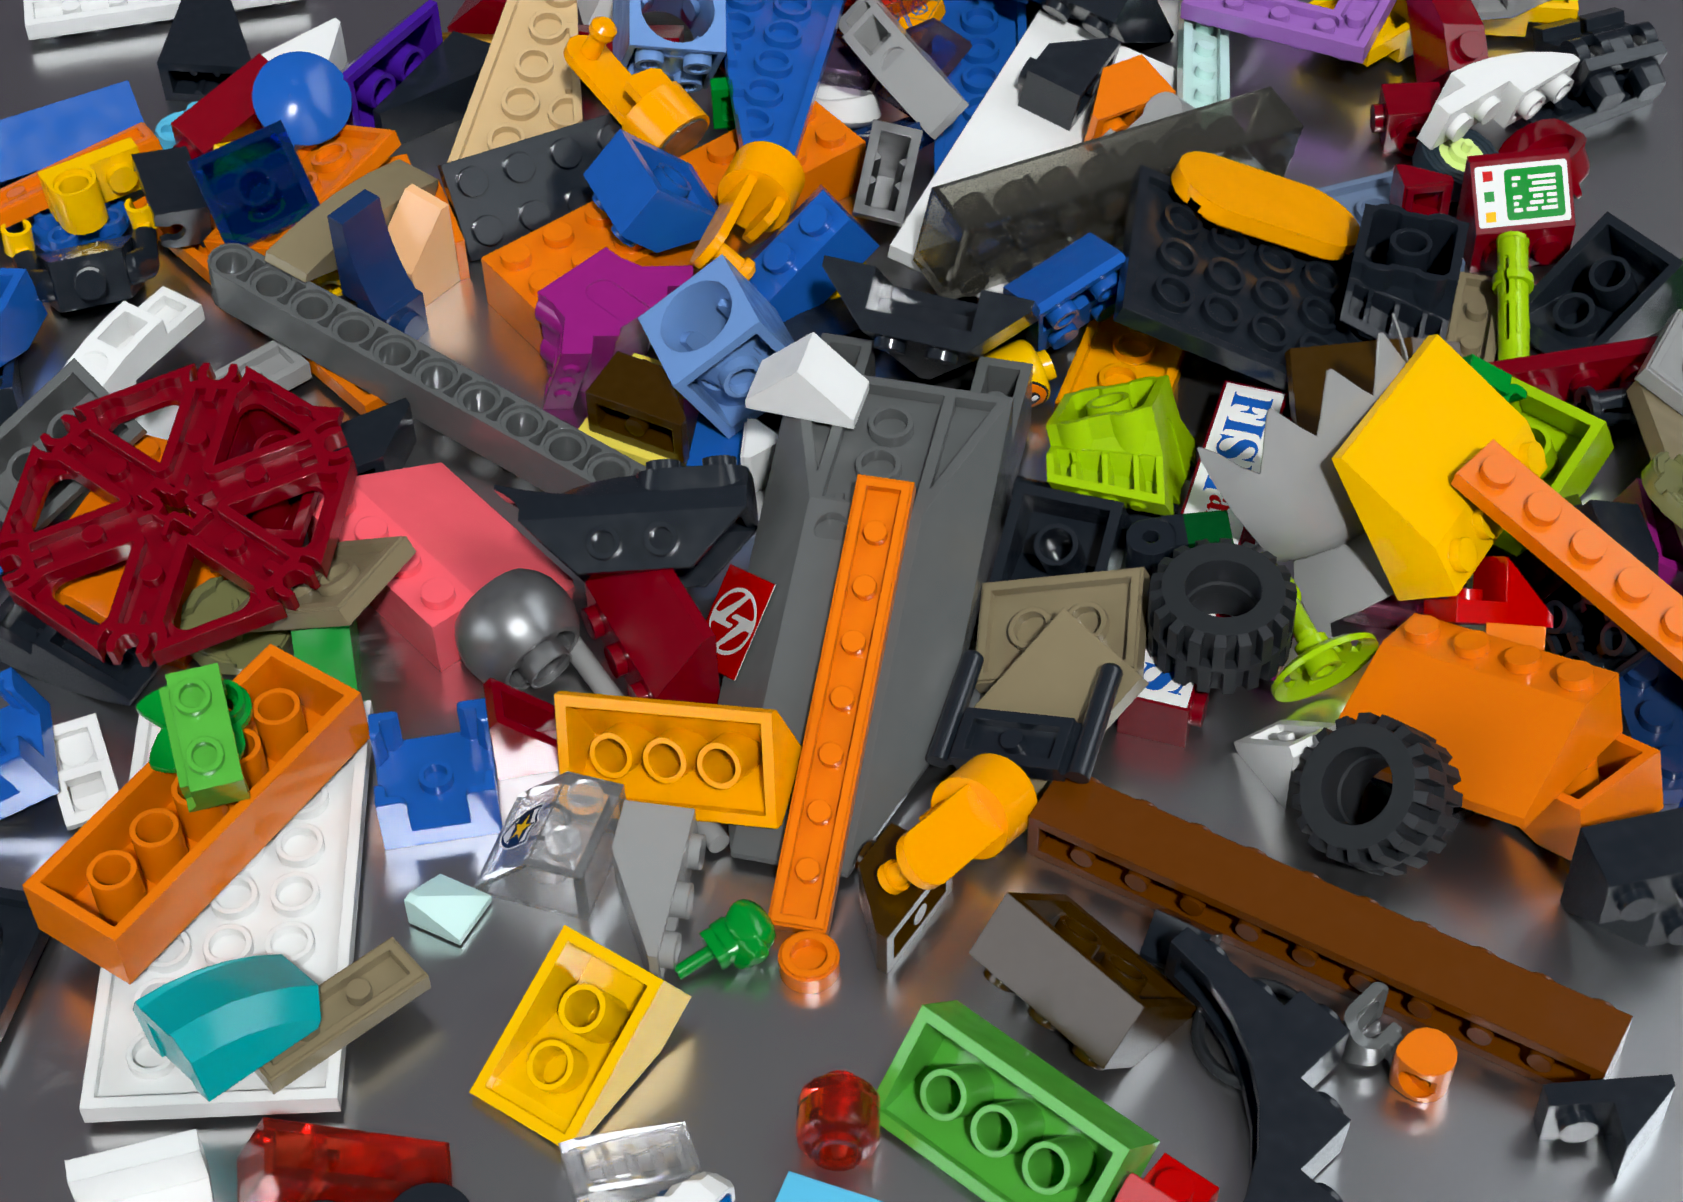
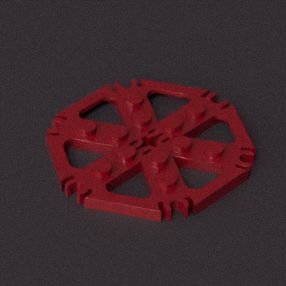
M195 363L73 407L72 409L76 417L70 414H64L60 417L68 432L66 436L52 438L46 433L39 436L47 452L38 449L34 444L32 445L1 528L0 567L4 573L17 569L12 573L2 576L7 591L15 603L103 663H105V654L108 653L113 665H120L124 653L128 649L136 647L135 654L142 667H149L154 659L159 667L287 618L284 607L294 611L300 607L296 595L291 588L298 584H306L310 588L317 590L320 587V583L314 570L322 573L326 578L328 576L358 473L349 447L342 448L348 444L342 428L335 418L248 366L245 367V374L242 377L237 364H230L227 375L222 379L215 380L216 376L210 363H203L198 370ZM167 406H179L161 462L156 461L113 433L114 429L123 422ZM262 409L300 432L294 436L226 461L238 421L247 411ZM61 480H75L111 503L35 532L48 492L55 483ZM317 491L324 495V502L313 538L305 547L289 545L244 516L305 492ZM163 503L179 509L186 505L191 517L184 512L179 513L177 511H172L168 514ZM194 557L250 593L249 602L239 611L192 629L183 630L174 626V619ZM127 560L109 615L101 624L96 625L87 622L55 600L58 588L64 583Z

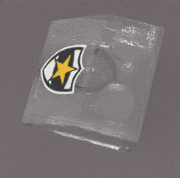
M567 771L518 794L474 888L491 895L493 898L588 921L613 866L611 847L624 800H626L624 784Z

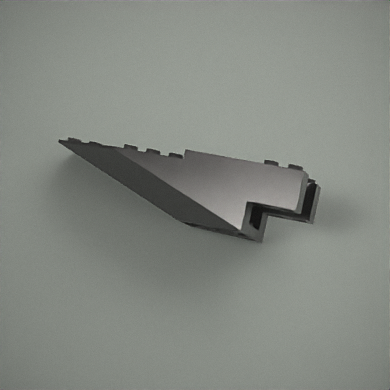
M822 333L821 339L869 381V392L855 428L850 429L784 415L782 417L747 571L775 584V588L736 680L734 681L725 675L723 677L718 705L775 709L800 745H803L857 475L915 482L916 494L840 877H849L855 869L858 855L864 845L870 840H876L930 765L926 757L961 656L965 651L969 650L974 627L979 622L982 583H989L1012 498L1013 484L1018 475L1031 424L1033 364L980 356L970 391L875 377L874 340ZM795 780L783 823L778 829L728 824L731 857L778 865Z

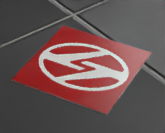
M732 564L729 565L706 621L716 636L718 672L735 681L775 588V584Z

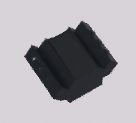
M1365 203L1340 322L1358 331L1359 336L1369 341L1377 340L1378 333L1383 332L1388 339H1396L1398 335L1392 313H1394L1402 338H1427L1428 335L1438 334L1445 340L1459 281L1469 222L1459 221L1447 214L1434 213L1425 215L1409 212L1393 204L1371 205Z

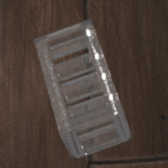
M685 1121L581 1136L558 1143L562 1167L574 1202H639L665 1194L672 1185L686 1181L692 1175L703 1172ZM674 1145L681 1166L668 1167L662 1149ZM649 1153L654 1170L642 1171L637 1156ZM624 1160L628 1173L616 1175L613 1163ZM600 1168L603 1177L591 1179L588 1171Z

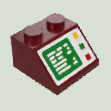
M1567 146L1467 156L1456 219L1469 222L1463 255L1469 273L1497 270L1496 238L1508 231H1519L1525 233L1526 238L1529 237V267L1557 264L1571 249L1576 222L1570 153Z

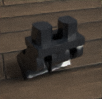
M1613 7L1577 16V20L1567 18L1532 27L1534 52L1570 53L1580 59L1570 77L1574 80L1570 90L1574 98L1587 95L1597 112L1613 109L1622 102L1626 95L1622 86L1631 85L1637 100L1645 101L1658 97L1666 85V80L1660 67L1667 54L1662 40L1659 41L1655 28L1648 21L1636 24L1626 23L1624 10Z

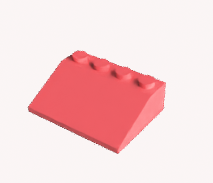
M442 462L356 476L338 542L406 536L416 553L369 605L440 672L461 660L455 641V622L461 609L477 591L494 578L510 570L523 568L539 571L551 577L565 591L574 587L573 579ZM322 493L318 495L307 530L309 542L313 538L324 502V495Z

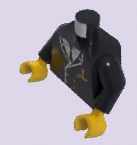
M131 198L125 201L124 206L133 228L132 235L36 254L34 252L35 244L32 227L28 220H22L24 230L19 233L8 232L5 224L0 226L4 251L7 256L12 258L14 268L27 269L36 288L39 300L41 302H48L59 312H68L133 298L145 285V281L156 276L160 267L158 234L156 231L158 226H154L149 205L147 204L142 208L135 209Z

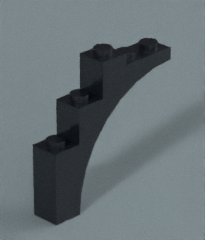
M1187 926L1170 943L1164 975L1203 1015L1224 1046L1242 1088L1250 1128V1179L1243 1202H1343L1336 1191L1324 1183H1316L1313 1178L1341 1152L1351 1119L1344 1114L1341 1106L1333 1097L1325 1092L1316 1091L1314 1087L1340 1063L1350 1030L1343 1025L1339 1016L1331 1008L1324 1004H1317L1301 990L1289 1002L1283 1005L1277 1000L1276 995L1268 985L1258 979H1251L1229 960L1227 954L1218 944L1211 940H1204Z

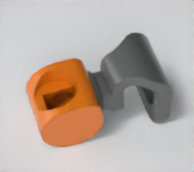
M1372 983L1345 1011L1342 1023L1350 1030L1341 1060L1350 1064L1375 1066L1385 1058L1389 1061L1390 1066L1388 1080L1394 1089L1414 1102H1436L1446 1094L1454 1073L1458 1055L1454 1042L1447 1034L1438 1029L1428 1027L1415 1029L1404 1036L1401 1034L1402 1027L1394 1021L1382 1033L1373 1037L1364 1036L1363 1032L1382 1016L1389 987L1384 983Z

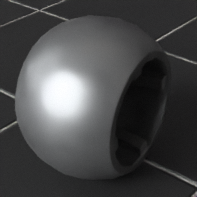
M523 568L505 572L484 585L464 605L455 622L456 645L459 655L468 670L483 683L491 677L520 691L530 686L533 688L543 687L561 675L572 660L570 652L575 647L579 638V617L575 604L568 593L551 577L539 571Z

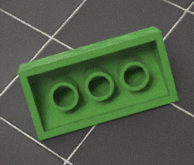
M957 1000L922 1004L865 1112L868 1117L985 1202H1114L1129 1174L1134 1173L1139 1177L1142 1176L1160 1143L1157 1138Z

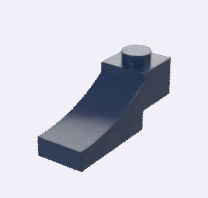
M364 189L327 216L342 294L355 301L361 310L408 336L419 340L429 330L423 292L414 287L399 259L386 225L380 197Z

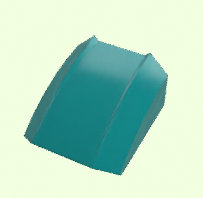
M282 954L229 960L193 971L141 997L134 1002L133 1011L150 1046L162 1058L166 1056L193 1082L197 1091L209 1102L318 1029L321 1022L318 984Z

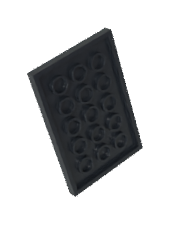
M1140 165L1131 181L1122 250L1126 259L1120 267L1113 321L1287 392L1289 391L1285 352L1288 349L1369 341L1359 336L1358 331L1340 322L1354 253H1351L1349 256L1345 254L1343 259L1324 260L1218 226L1206 220L1198 213L1201 205L1192 198H1190L1188 203L1183 202L1174 190L1170 176Z

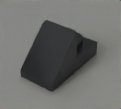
M1673 1075L1543 1084L1533 1117L1539 1141L1562 1139L1568 1143H1579L1595 1136H1603L1615 1179H1617L1663 1121L1676 1086Z

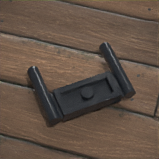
M976 650L965 651L961 656L926 757L927 762L939 768L954 765L958 770L973 757L984 753H992L1006 757L1016 763L1026 773L1028 778L1065 782L1066 778L1080 784L1089 783L1123 677L1122 668L1110 662L1101 666L1083 723H1077L1075 718L969 707L984 658Z

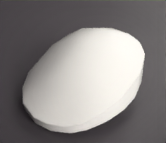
M820 83L815 101L851 130L873 124V119L878 120L882 114L876 92L852 85Z

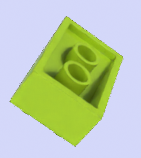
M1512 376L1511 384H1518L1523 387L1527 392V398L1510 404L1528 421L1536 441L1541 444L1545 453V462L1548 467L1540 478L1563 498L1578 494L1580 498L1586 492L1614 449L1606 421ZM1506 530L1502 531L1492 545L1493 548L1514 559L1527 549Z

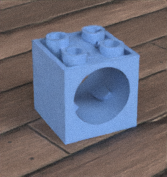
M613 0V22L617 27V34L613 39V54L631 75L649 68H658L671 81H677L687 93L698 92L701 89L708 88L710 78H713L726 54V0ZM662 11L678 17L688 26L694 40L682 43L672 42L660 37L647 25L643 13Z
M723 254L638 317L672 386L728 439L744 428L747 418L757 419L765 413L764 411L746 408L745 399L761 361L794 343V340L777 310Z

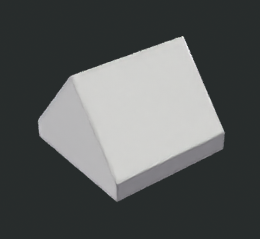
M747 418V422L744 423L740 461L742 466L749 468L754 478L755 493L767 487L779 434L757 419Z

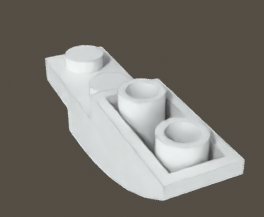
M1522 52L1487 58L1458 69L1450 74L1417 139L1430 150H1433L1448 140L1452 142L1458 141L1467 133L1470 127L1479 122L1485 125L1493 119L1505 128L1520 118L1528 120L1544 104L1549 101L1557 103L1569 92L1574 83V80L1570 77L1580 59L1570 53Z
M164 286L139 307L123 301L90 333L66 365L75 358L109 394L136 385V380L205 320L202 304Z

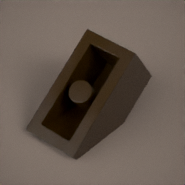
M617 351L585 392L590 431L669 459L679 460L680 463L685 464L689 458L687 421L663 366Z
M890 823L877 841L870 840L864 845L855 864V871L858 872L859 901L876 967L887 975L953 890V876L944 884L932 890H924L910 883L908 889L898 895H892L881 887L877 877L878 868L890 859L897 860V842L907 832V830L893 823Z

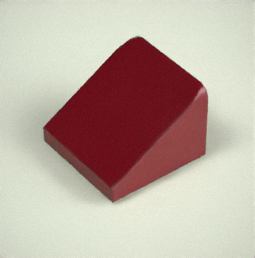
M1396 164L1393 171L1389 202L1409 212L1425 215L1434 213L1448 215L1454 179L1451 175L1414 166Z

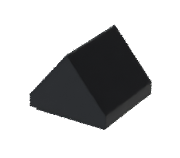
M1156 909L1139 955L1147 962L1165 970L1170 943L1187 926L1204 940H1211L1218 945L1222 940L1223 934L1170 909Z

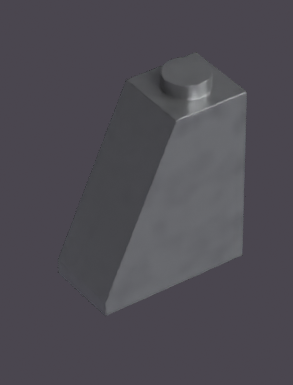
M873 119L852 216L902 227L923 130Z

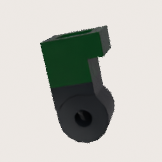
M1227 510L1163 515L1157 518L1138 520L1129 527L1126 534V569L1144 567L1151 580L1152 574L1157 573L1158 564L1164 557L1173 558V551L1182 545L1193 548L1197 540L1208 539L1210 543H1219L1220 538L1232 539L1234 544Z

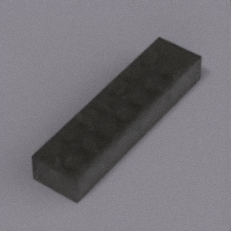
M1269 86L932 187L913 261L938 296L957 299L963 296H974L980 293L981 289L985 290L1006 282H1012L1089 232L1115 248L1122 246L1131 182L1140 165L1171 177L1173 170L1184 154L1201 151L1284 177L1304 126L1273 88Z

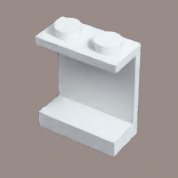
M197 1129L65 1161L67 1184L75 1202H214L209 1165Z

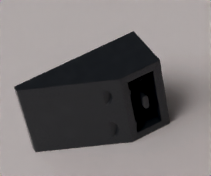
M1589 500L1578 509L1658 576L1659 553L1638 504ZM1528 549L1515 558L1520 573L1554 616L1553 628H1546V640L1553 654L1574 660L1586 661L1591 665L1619 673V678L1653 655Z

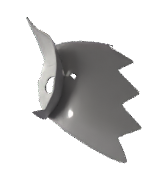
M1392 313L1397 330L1402 357L1383 332L1378 333L1373 395L1362 390L1333 369L1327 370L1317 435L1302 429L1270 408L1266 414L1260 473L1241 467L1214 451L1202 447L1197 448L1201 462L1217 490L1252 537L1265 551H1269L1276 556L1277 561L1286 562L1294 560V582L1300 589L1302 595L1301 602L1317 631L1325 632L1328 639L1332 638L1331 623L1365 610L1395 594L1331 459L1409 360L1394 313Z

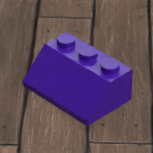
M433 0L425 2L399 21L341 70L344 75L343 79L348 82L352 96L351 112L345 125L375 128L372 110L443 42L437 2Z

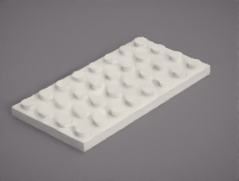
M371 700L363 701L367 722L368 715L374 714ZM140 714L129 780L149 762L151 748L157 734L161 730L160 727L146 720ZM370 739L131 985L104 968H100L79 1106L84 1123L341 1112L346 1046L275 1094L253 1072L209 1102L197 1091L193 1082L166 1056L162 1058L150 1046L133 1011L136 1000L160 986L193 971L224 961L251 956L282 954L317 983L318 986L354 962L371 758Z

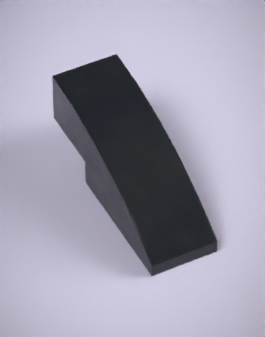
M10 595L0 605V661L49 684L94 699L131 706L161 668V666L158 667L155 659L149 667H142L135 654L136 647H132L124 653L120 665H113L108 653L105 654V663H103L19 606ZM64 605L87 622L96 625L100 624L69 605Z

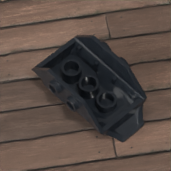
M730 455L705 457L702 459L703 465L680 467V461L675 459L651 460L646 462V470L640 471L634 476L596 481L563 493L537 492L494 485V491L505 502L519 509L518 522L584 583L592 574L673 569L685 588L707 587L757 532L759 523L754 478L748 467L737 465L736 457Z

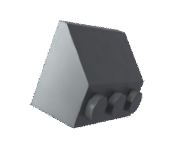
M75 358L0 426V520L3 523L32 445L34 444L38 449L47 452L39 436L43 433L49 434L52 438L66 436L68 432L60 419L61 416L70 414L76 417L72 409L73 407L109 395L108 391ZM135 419L118 425L113 433L129 444L134 445L147 431ZM64 479L55 483L48 492L35 532L44 529L87 488L72 479Z

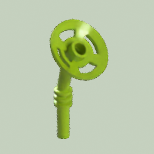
M1297 584V606L1293 636L1298 643L1294 648L1298 656L1281 671L1271 686V693L1279 702L1302 700L1337 685L1361 669L1375 655L1379 646L1375 636L1368 632L1343 634L1329 639L1325 632H1318L1301 604L1302 595ZM1358 640L1356 646H1352L1351 641ZM1289 675L1291 680L1284 682V679Z

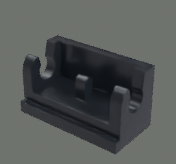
M187 147L132 154V165L138 175L140 187L145 194L152 213L154 226L170 227L174 224L183 225L182 230L178 233L161 235L159 239L162 246L179 248L201 244L202 248L206 247L203 241L211 233L210 206Z

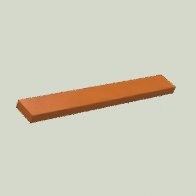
M857 475L768 913L775 930L793 933L811 930L829 936L916 494L915 482Z

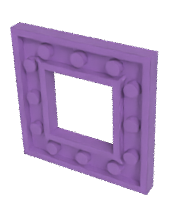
M1183 0L1181 2L1180 18L1197 22L1203 26L1217 27L1241 33L1251 38H1261L1289 45L1295 49H1305L1333 56L1339 60L1363 64L1397 0H1338L1334 9L1297 0Z

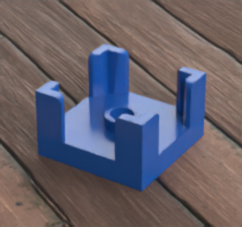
M12 667L0 672V696L9 704L0 709V820L60 792L50 703Z
M485 698L458 702L456 706L461 732L403 740L397 712L390 711L368 715L369 736L376 764L378 784L374 786L375 807L385 850L503 833L495 758Z

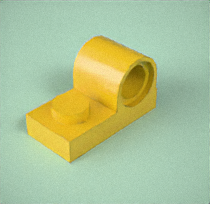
M131 137L37 172L49 210L67 233L86 235L101 229L109 218L105 203L141 190L138 175L132 165V154L139 153V150Z

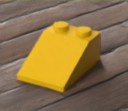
M564 925L469 1093L573 1154L659 1055L692 996Z

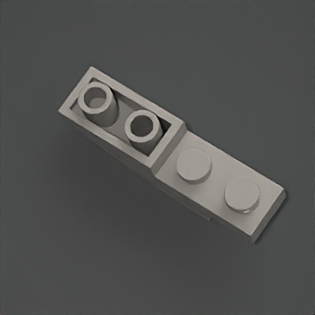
M857 0L843 14L838 26L844 34L842 38L896 101L916 122H920V126L930 137L936 140L969 106L968 102L932 58L915 43L881 0Z

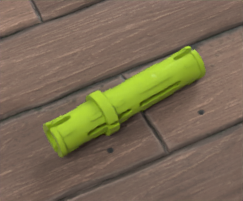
M1519 231L1504 232L1496 238L1497 272L1492 278V290L1497 295L1498 361L1530 356L1529 294L1534 289V276L1529 271L1528 247L1530 239L1529 237L1526 238L1525 233Z

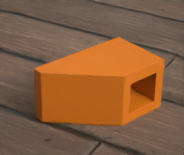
M1142 54L1103 68L1082 147L1087 156L1102 151L1096 141L1110 128L1119 134L1128 129L1143 115L1145 105L1150 98L1161 92L1176 94V91Z

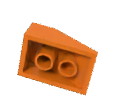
M1621 733L1525 829H1520L1537 845L1571 861L1580 828L1661 811L1664 808L1660 750Z

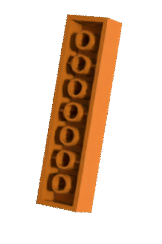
M817 101L814 102L797 156V160L800 162L805 174V185L791 214L820 185L839 202L857 192L866 154V141ZM736 128L679 157L693 166L718 206L720 205L717 197L719 183L734 155L739 150ZM592 201L481 257L487 303L540 353V345L543 340L542 325L535 317V307L538 302L537 292L605 247L621 258L640 266L693 265L690 263V259L700 240L659 253L638 244L635 247H630L611 231L613 223L607 213ZM734 224L724 243L738 254H741L767 240L776 230L763 232L754 242L749 244L742 239L746 229ZM710 259L709 262L700 269L696 268L693 265V276L696 273H698L701 269H703L705 266H707L709 263H711L713 260Z

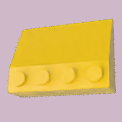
M1438 334L1427 336L1331 458L1398 601L1457 596L1504 530L1451 485L1456 472L1494 439L1539 478L1548 467L1545 462L1543 447L1536 441L1528 421Z

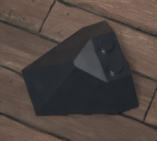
M824 255L822 267L859 328L871 340H874L873 347L888 352L919 378L930 380L973 362L1037 322L1040 309L1033 300L982 289L978 304L893 286L876 266Z

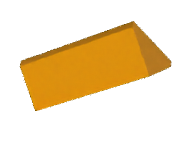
M558 691L554 694L562 807L621 813L624 800L693 808L696 812V821L778 829L782 825L798 770L802 746L777 710Z

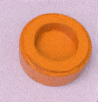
M801 931L791 935L782 943L778 952L780 977L787 987L803 994H815L830 988L836 982L840 973V952L837 944L831 937L818 931Z

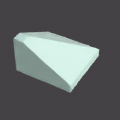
M442 874L435 876L412 890L404 899L410 924L458 945L462 944L492 902L491 895Z

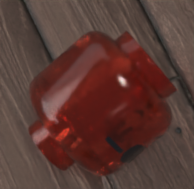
M837 1070L815 1077L803 1086L797 1099L796 1138L798 1148L807 1158L813 1160L817 1166L835 1172L854 1169L875 1153L880 1143L881 1103L879 1093L871 1083L848 1071Z

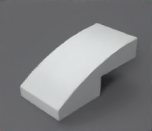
M96 713L53 725L60 790L56 795L68 831L82 827L119 791Z

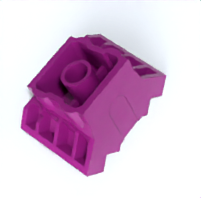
M605 247L537 292L538 302L535 307V317L542 325L543 340L540 345V355L546 361L547 368L552 374L545 386L543 409H573L578 392L586 391L617 351L631 356L634 353L647 356L651 343L638 317L693 276V265L640 266L621 258Z

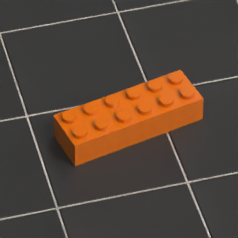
M269 644L232 680L247 691L253 708L251 720L242 730L246 748L240 759L242 773L249 788L250 799L189 813L187 801L179 786L177 773L155 771L151 769L148 762L22 885L38 928L131 985L370 739L361 692L278 647Z

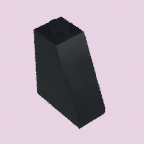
M181 0L157 61L166 100L199 101L251 60L231 0Z

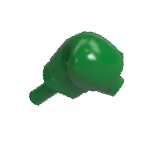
M748 899L737 900L730 906L725 917L721 916L711 923L709 928L699 933L705 947L678 963L674 971L678 978L682 980L712 960L715 961L722 971L731 966V964L735 968L746 969L764 962L776 939L774 925L770 917L756 902Z

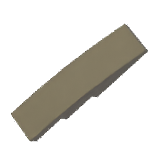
M400 159L371 171L333 194L297 222L266 251L264 261L305 283L337 270V264L327 218L329 214L366 189L380 197L384 218L388 227L405 188L414 184L435 196L439 179Z

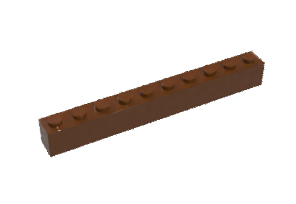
M1091 777L1087 784L1076 783L1066 778L1065 782L1052 781L1028 816L1027 853L1153 910L1170 909L1223 934L1222 941L1353 1000L1362 994L1372 983H1384L1389 987L1383 1009L1384 1014L1417 1029L1424 1027L1438 1029L1447 1034L1455 1046L1539 1084L1609 1079L1622 1052L1633 1016L1616 1009L1611 1003L1599 998L1588 997L1556 983L1551 977L1543 973L1531 972L1501 959L1486 948L1469 945L1438 931L1426 922L1414 921L1382 907L1369 897L1357 896L1327 883L1312 872L1300 871L1272 859L1257 848L1245 847L1213 833L1202 824L1185 821L1158 809L1147 800L1135 799L1105 786L1094 777Z

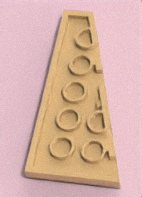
M577 0L506 1L447 163L583 122L581 79L567 64L563 54L568 40L575 35H579Z

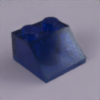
M281 120L188 161L189 167L225 244L239 243L250 247L292 228L321 204L297 148Z

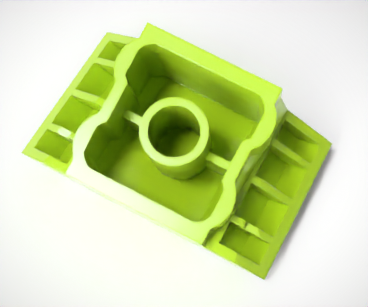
M1168 375L1143 377L1127 383L1089 387L1064 394L1046 424L1051 445L1046 454L1047 482L1052 489L1124 502L1126 508L1158 515H1174L1173 503L1180 505L1181 488L1185 480L1191 481L1190 466L1196 467L1197 463L1195 439L1180 418Z

